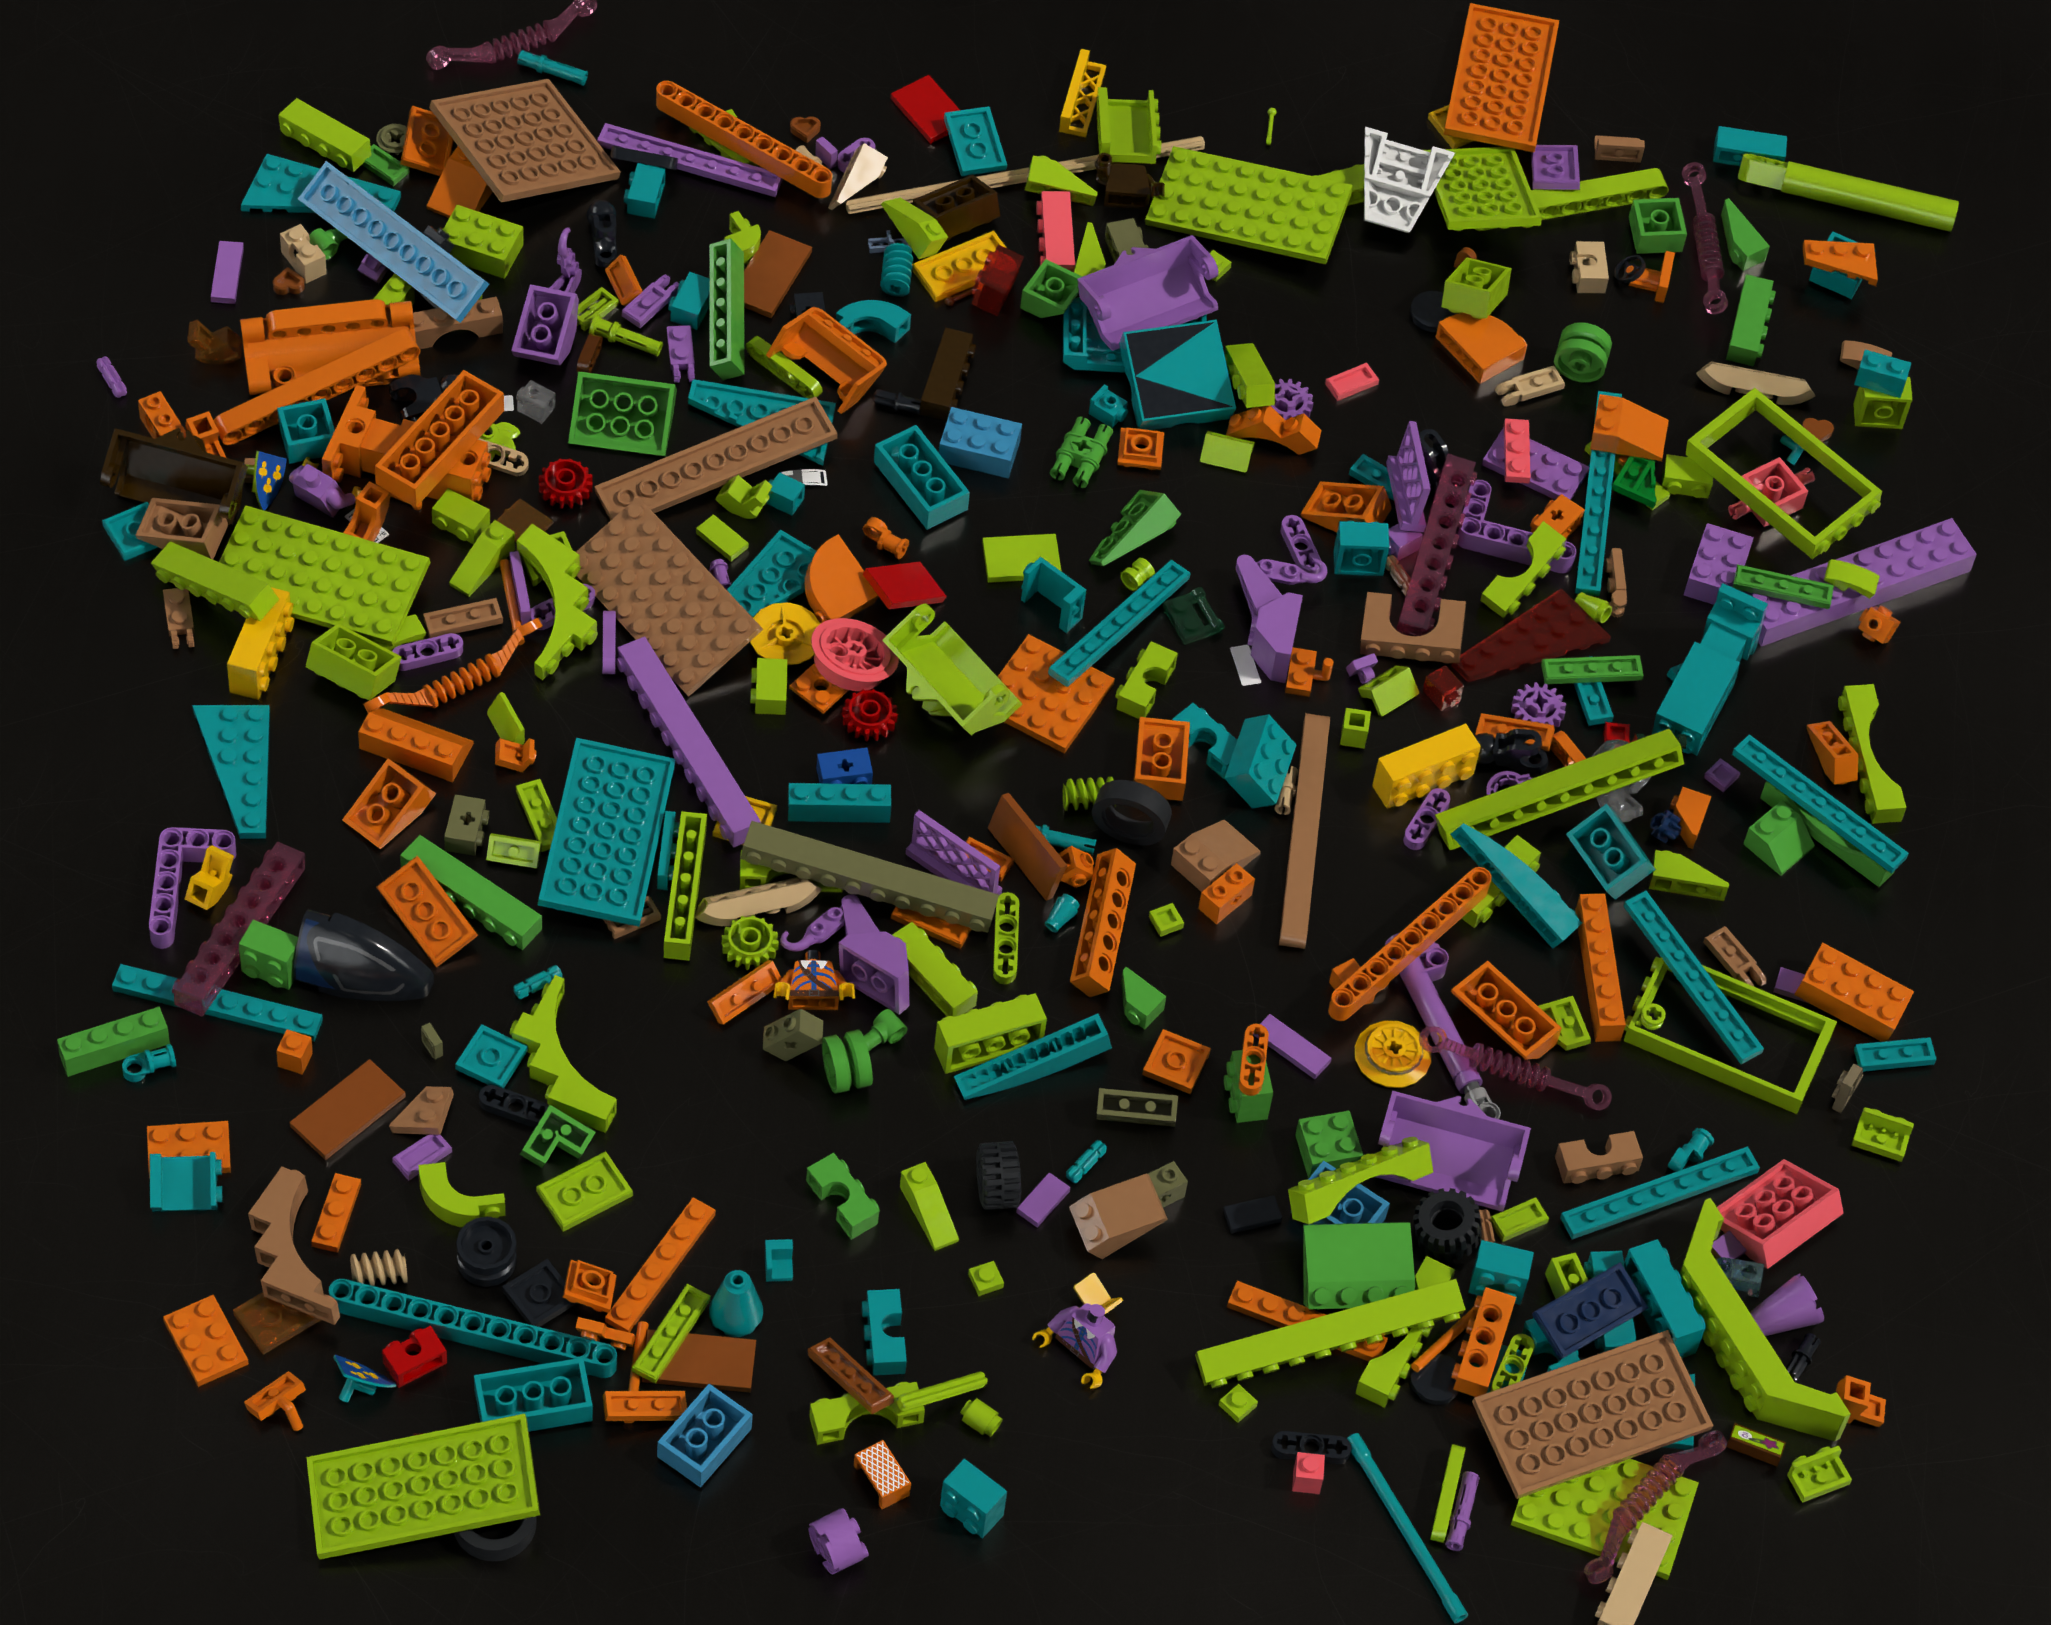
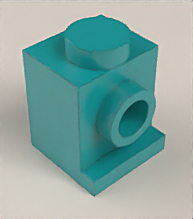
M1105 384L1090 399L1089 415L1111 428L1118 421L1122 422L1128 414L1127 401L1109 391L1108 386Z

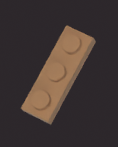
M497 598L423 614L429 638L503 623Z

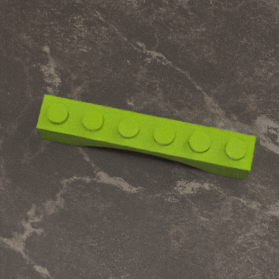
M1874 684L1845 686L1842 695L1838 698V707L1844 714L1843 725L1844 730L1849 733V744L1858 753L1859 786L1861 793L1865 794L1866 813L1870 814L1872 824L1901 822L1906 810L1902 789L1881 769L1870 746L1869 728L1879 706Z
M1407 1137L1401 1143L1389 1145L1388 1147L1385 1146L1375 1154H1365L1358 1161L1343 1163L1336 1170L1324 1171L1319 1174V1177L1312 1180L1298 1182L1297 1186L1288 1189L1292 1218L1306 1224H1312L1330 1216L1336 1205L1351 1189L1372 1177L1393 1174L1414 1181L1433 1173L1429 1143L1418 1140L1417 1137Z
M1426 1256L1415 1276V1290L1452 1280L1455 1269ZM1418 1326L1411 1328L1405 1339L1394 1349L1382 1356L1371 1359L1358 1382L1355 1394L1384 1408L1389 1399L1394 1401L1400 1389V1386L1397 1385L1400 1378L1406 1379L1411 1369V1364H1409L1411 1357L1417 1358L1423 1346L1420 1343L1422 1337H1428L1433 1327L1419 1330Z

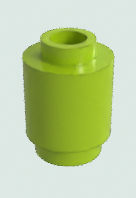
M978 1398L973 1402L968 1400L960 1412L964 1415L962 1418L964 1423L980 1434H987L989 1437L996 1432L1003 1420L998 1416L999 1413Z

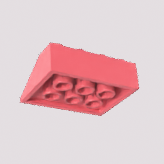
M1785 1159L1717 1207L1724 1218L1721 1230L1724 1233L1730 1231L1747 1250L1745 1252L1746 1256L1767 1269L1844 1214L1838 1188Z

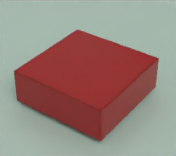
M1605 722V748H1617L1630 743V724Z

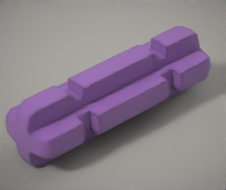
M106 356L98 358L96 361L97 368L102 373L108 386L113 389L114 396L117 398L125 396L127 388L121 381L122 379L114 366L111 365L109 358Z

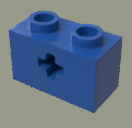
M867 748L817 754L816 769L820 784H872L873 771Z

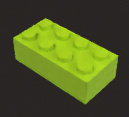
M1036 993L1020 995L1010 1001L996 1002L986 1008L979 1010L971 1009L965 1014L955 1017L947 1016L941 1021H937L934 1049L945 1074L988 1062L1043 1038L1047 1018Z

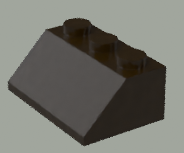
M974 175L913 199L915 207L938 221L948 236L947 240L960 233L969 232L972 228L981 224L990 223L993 219L1000 217L997 192Z

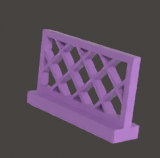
M1409 421L1397 456H1388L1386 464L1400 530L1424 532L1426 522L1423 509L1431 489L1417 423Z
M919 810L914 815L912 843L906 848V855L938 877L998 895L1002 894V887L998 885L1000 865Z

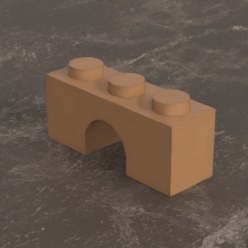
M1630 1131L1609 1135L1605 1146L1607 1153L1605 1155L1591 1153L1587 1149L1584 1139L1560 1143L1555 1159L1563 1183L1572 1182L1579 1184L1588 1179H1606L1612 1175H1630L1639 1171L1643 1156L1635 1132Z

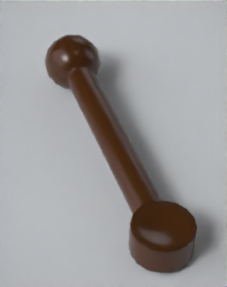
M982 281L979 283V286L954 297H947L945 303L951 306L955 301L975 292L987 291L988 283Z

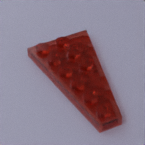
M1561 588L1461 654L1459 664L1452 663L1451 666L1467 682L1495 675L1496 671L1509 668L1513 670L1519 668V665L1528 662L1534 664L1541 662L1542 659H1552L1566 655L1567 651L1574 649H1587L1595 643L1605 644L1610 642L1611 636Z

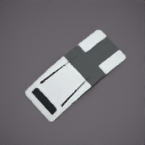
M802 469L781 472L805 485L827 486L825 470Z

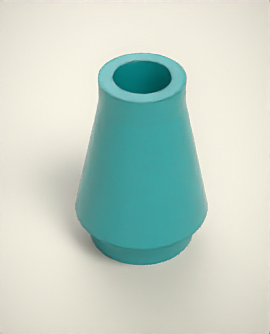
M1068 894L1057 897L1051 913L1044 923L1045 926L1056 933L1078 913L1077 909L1080 907L1078 901Z

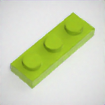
M537 779L516 785V793L537 841L542 842L541 852L550 850L557 817L541 780Z

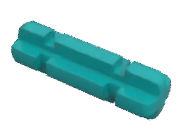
M557 965L548 968L547 972L542 971L526 979L525 983L522 981L514 985V993L518 999H523L529 996V992L533 994L544 988L545 984L550 983L555 975L562 977V972Z
M1096 1140L1090 1146L1091 1149H1087L1075 1162L1076 1165H1072L1067 1170L1066 1178L1072 1183H1077L1082 1178V1174H1086L1098 1161L1097 1158H1101L1106 1153L1107 1146L1100 1140Z

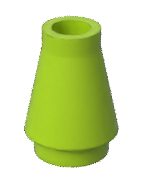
M1583 592L1579 593L1575 599L1574 604L1595 623L1606 622L1612 613V606L1606 600L1586 595Z

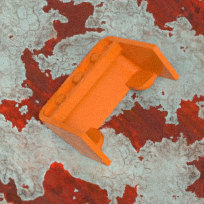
M817 307L809 308L784 325L766 354L770 358L779 351H782L791 360L806 357L840 384L837 393L843 401L838 409L840 414L855 405L862 398L887 365L883 356L825 311Z

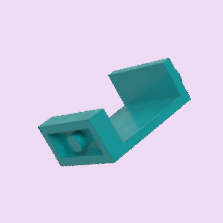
M1039 557L1034 563H1029L1023 571L1024 580L1021 587V601L1025 603L1037 591L1061 608L1059 628L1067 633L1083 617L1086 589L1042 557Z
M210 1152V1156L162 1157L161 1154H150V1208L152 1212L218 1210L217 1202H222L223 1199L222 1186H217V1176L222 1175V1159H217L216 1152Z

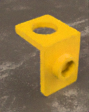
M1090 1273L1073 1287L1083 1304H1099L1105 1309V1314L1123 1302L1121 1297L1111 1299L1095 1273Z

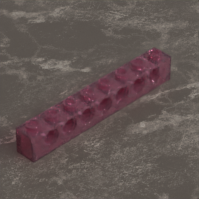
M1447 454L1396 630L1401 634L1422 636L1433 630L1435 619L1431 618L1433 611L1437 612L1442 598L1437 596L1439 590L1443 591L1448 577L1444 576L1445 569L1449 570L1454 556L1450 555L1451 548L1455 549L1460 535L1456 534L1457 527L1462 528L1466 514L1461 512L1463 506L1468 507L1472 493L1467 491L1469 485L1474 486L1478 472L1473 471L1476 462ZM1452 483H1457L1461 487H1456L1452 485ZM1446 503L1452 504L1454 508L1448 507ZM1439 524L1448 526V529L1442 528ZM1433 545H1439L1443 549H1436ZM1427 566H1433L1437 570H1430ZM1421 587H1427L1431 591L1426 592ZM1415 608L1423 609L1424 613L1416 611Z
M277 842L272 850L269 849L265 853L263 863L259 868L256 867L253 870L249 883L241 887L237 900L233 905L230 904L227 907L223 920L215 924L211 937L208 941H204L201 944L197 957L189 961L183 977L175 981L172 988L174 1005L203 1017L240 964L239 943L252 920L267 925L305 870V853L280 842Z

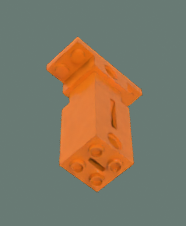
M360 385L355 386L322 457V472L338 483L342 481L344 473L359 478L363 471L375 474V465L415 423L414 421L403 419L401 425L376 419V411L367 409L369 398H366V387ZM477 440L426 497L439 500L449 488L474 502L476 500L479 501L483 493L482 485L484 482L489 481L491 475V468H488L491 459V453H488V442Z

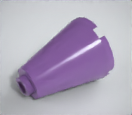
M1800 1274L1793 1276L1750 1311V1314L1765 1336L1816 1325L1824 1321L1822 1308L1816 1309V1294L1806 1278L1800 1276Z

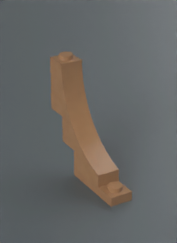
M281 1167L248 1213L251 1230L263 1234L254 1248L257 1262L269 1267L261 1279L264 1297L335 1325L340 1318L337 1301L329 1295H324L321 1280L306 1267L293 1244L296 1215L303 1199L308 1193L305 1175L297 1170Z

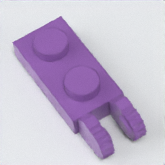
M666 274L663 275L655 283L652 282L622 310V317L638 328H641L667 305L673 296L676 297L679 283L675 282L667 290H664L670 282V277Z
M691 325L668 326L667 342L670 369L673 371L674 383L680 382L679 370H688L687 378L689 382H692L695 379V360Z

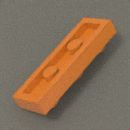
M1481 713L1475 736L1480 733H1488L1496 738V733L1504 734L1513 729L1534 730L1541 736V749L1549 752L1555 731L1554 725ZM1529 739L1525 744L1531 746L1535 740Z
M767 960L707 1002L718 1023L725 1024L775 989V984L780 982L782 978L774 962Z
M335 1173L311 1241L312 1247L338 1253L361 1187V1179Z
M605 1391L603 1394L605 1421H676L687 1409L685 1391Z

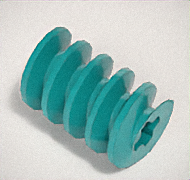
M894 243L887 246L884 250L880 286L886 294L891 296L903 297L910 292L913 256L911 255L912 248L908 245Z

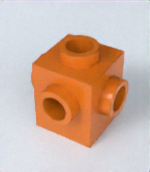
M1880 605L1879 608L1875 606L1870 607V609L1866 608L1859 618L1861 623L1858 628L1864 631L1862 635L1872 642L1877 640L1883 644L1889 642L1901 622L1891 616L1892 611Z
M1073 846L1059 853L1067 864L1061 879L1062 882L1078 888L1092 879L1094 860L1089 853Z

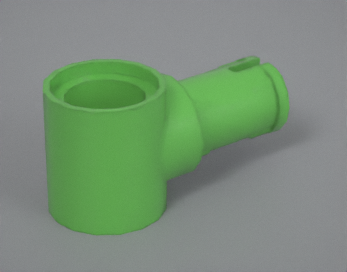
M318 228L309 235L310 244L318 245L324 253L326 260L333 257L340 243L348 238L338 229H329L325 232L322 228Z
M891 1009L882 1011L874 1019L872 1030L864 1035L868 1052L880 1043L884 1044L887 1041L890 1044L896 1043L906 1034L908 1028Z

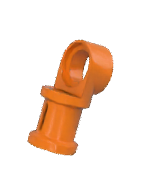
M876 517L869 518L863 526L865 535L878 542L877 549H885L894 554L897 559H901L909 546L908 539H901L891 534L886 524Z

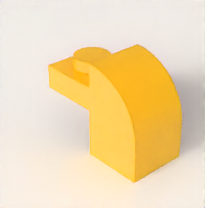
M213 845L208 847L201 871L190 878L185 900L206 910L214 906L225 893L233 875L230 874L234 855Z

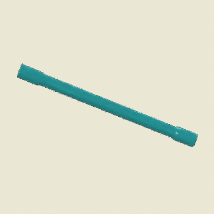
M1352 1434L1347 1438L1351 1444V1453L1356 1461L1360 1463L1433 1584L1454 1623L1463 1621L1468 1616L1467 1611L1458 1596L1450 1588L1371 1457V1453L1360 1434Z

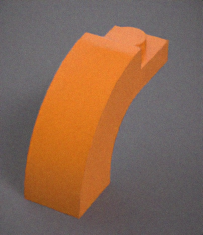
M369 481L355 498L356 505L352 519L343 533L374 542L388 511L390 492Z

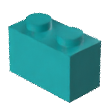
M637 163L635 172L631 171L629 185L631 187L630 190H625L623 202L627 204V214L655 219L665 185V168Z
M689 272L686 279L681 280L678 294L676 297L673 296L668 307V310L671 311L672 322L684 326L691 325V328L698 330L710 307V278Z
M1865 349L1854 385L1901 398L1911 362Z

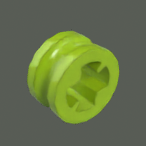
M1658 1004L1646 1005L1640 1017L1641 1024L1649 1030L1659 1029L1665 1019V1010ZM1653 1013L1654 1017H1656L1657 1019L1652 1020V1017L1649 1016V1014Z

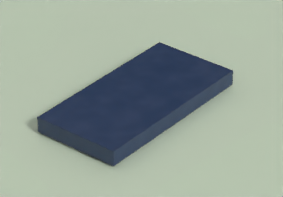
M1620 1262L1532 1313V1316L1559 1360L1646 1311L1649 1307Z

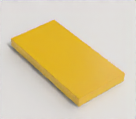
M991 231L913 263L912 271L932 299L937 302L974 287L982 281L986 282L1015 270L1018 263L995 231Z

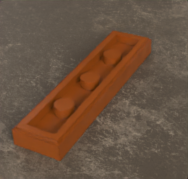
M830 1337L808 1348V1356L871 1414L894 1403V1395Z

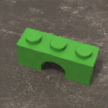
M832 1153L807 1168L806 1181L820 1200L830 1195H840L847 1200L837 1207L836 1220L851 1240L878 1224L880 1212L878 1204L874 1199L868 1198L862 1183L858 1179L854 1180L844 1160H839Z

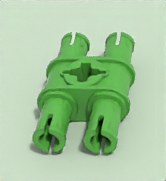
M1077 417L1072 430L1065 434L1064 442L1056 452L1057 460L1050 471V475L1056 479L1058 473H1060L1058 480H1063L1070 465L1079 469L1073 478V483L1079 487L1082 480L1081 488H1085L1092 473L1098 471L1102 457L1107 453L1106 445L1113 434V429L1107 425L1104 432L1105 424H1101L1094 439L1085 436L1091 425L1090 421L1085 418L1081 424L1083 417Z

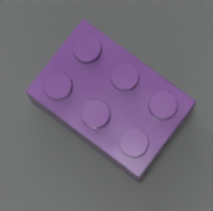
M1707 523L1688 578L1684 596L1714 605L1722 583L1733 587L1737 564L1745 566L1754 537Z

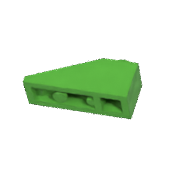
M1729 198L1726 199L1721 218L1729 256L1742 271H1745L1764 262L1770 246Z

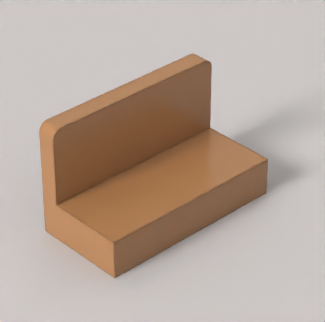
M1597 135L1594 138L1595 160L1641 162L1645 148L1644 140Z

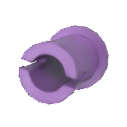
M716 559L710 563L709 572L727 590L731 586L727 573L728 565L724 560Z

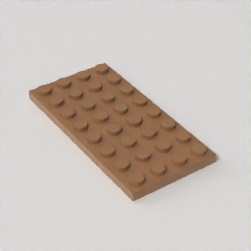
M636 497L576 551L580 555L581 566L577 577L583 584H588L594 588L595 597L608 611H616V619L635 640L646 637L671 679L688 697L763 630L752 616L639 497Z
M1668 1330L1475 1397L1472 1401L1516 1499L1709 1431L1713 1427L1711 1419Z

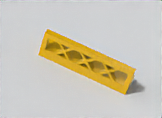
M1080 50L1061 114L1059 132L1081 137L1087 136L1097 102L1098 87H1101L1106 71V65L1089 62V50ZM1088 69L1100 73L1099 75L1090 78L1086 71ZM1090 86L1094 92L1085 95L1081 89ZM1085 102L1089 109L1080 112L1076 106ZM1079 119L1084 124V128L1070 126L1072 122Z

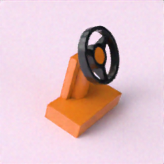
M1665 252L1661 271L1645 268L1646 263L1639 255L1628 256L1617 264L1614 276L1620 283H1629V286L1656 292L1655 301L1664 303L1675 253ZM1632 260H1640L1641 265L1636 266L1635 264H1629L1628 262ZM1623 265H1626L1623 277L1619 278L1618 273Z

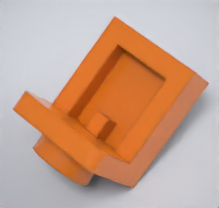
M500 738L496 742L495 765L523 772L536 759L537 752L534 749V740L529 738L522 745Z

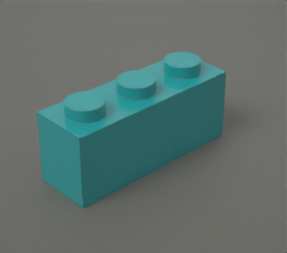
M1719 126L1714 142L1713 162L1740 166L1743 154H1754L1785 162L1787 136Z

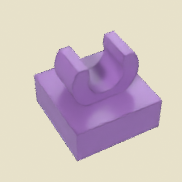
M368 253L361 261V265L357 270L373 281L380 283L389 268Z
M1375 653L1352 661L1346 667L1349 677L1358 674L1362 684L1375 678L1372 669L1378 663Z

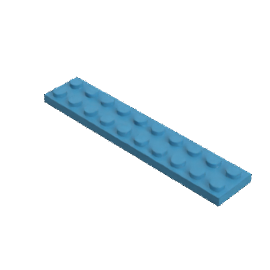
M325 161L298 198L299 201L460 323L489 286V283L327 161Z

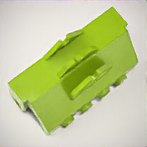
M926 603L917 606L882 640L907 667L906 692L912 694V698L915 701H923L922 708L928 711L931 716L954 717L971 736L975 732L1005 722L1023 705L946 622H943L931 635L918 636L935 617L934 610Z

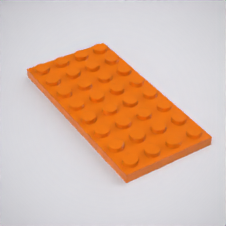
M1470 3L1443 135L1535 153L1559 20Z

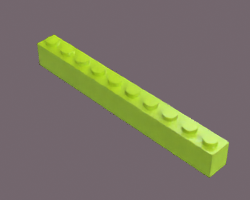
M1666 729L1435 814L1439 834L1449 851L1461 846L1450 834L1463 823L1486 836L1494 835L1684 765L1681 745L1672 731Z
M1453 1279L1197 1351L1195 1356L1204 1386L1211 1384L1212 1388H1217L1228 1384L1227 1380L1237 1377L1238 1381L1254 1377L1253 1372L1263 1370L1264 1374L1279 1370L1278 1365L1289 1363L1291 1367L1305 1363L1306 1357L1315 1355L1316 1359L1330 1356L1331 1350L1341 1348L1342 1352L1357 1348L1356 1343L1367 1341L1368 1345L1383 1341L1382 1336L1393 1334V1337L1408 1334V1329L1418 1326L1419 1330L1428 1329L1435 1326L1434 1322L1444 1319L1445 1323L1453 1322L1460 1319V1314H1463L1466 1309L1457 1280Z

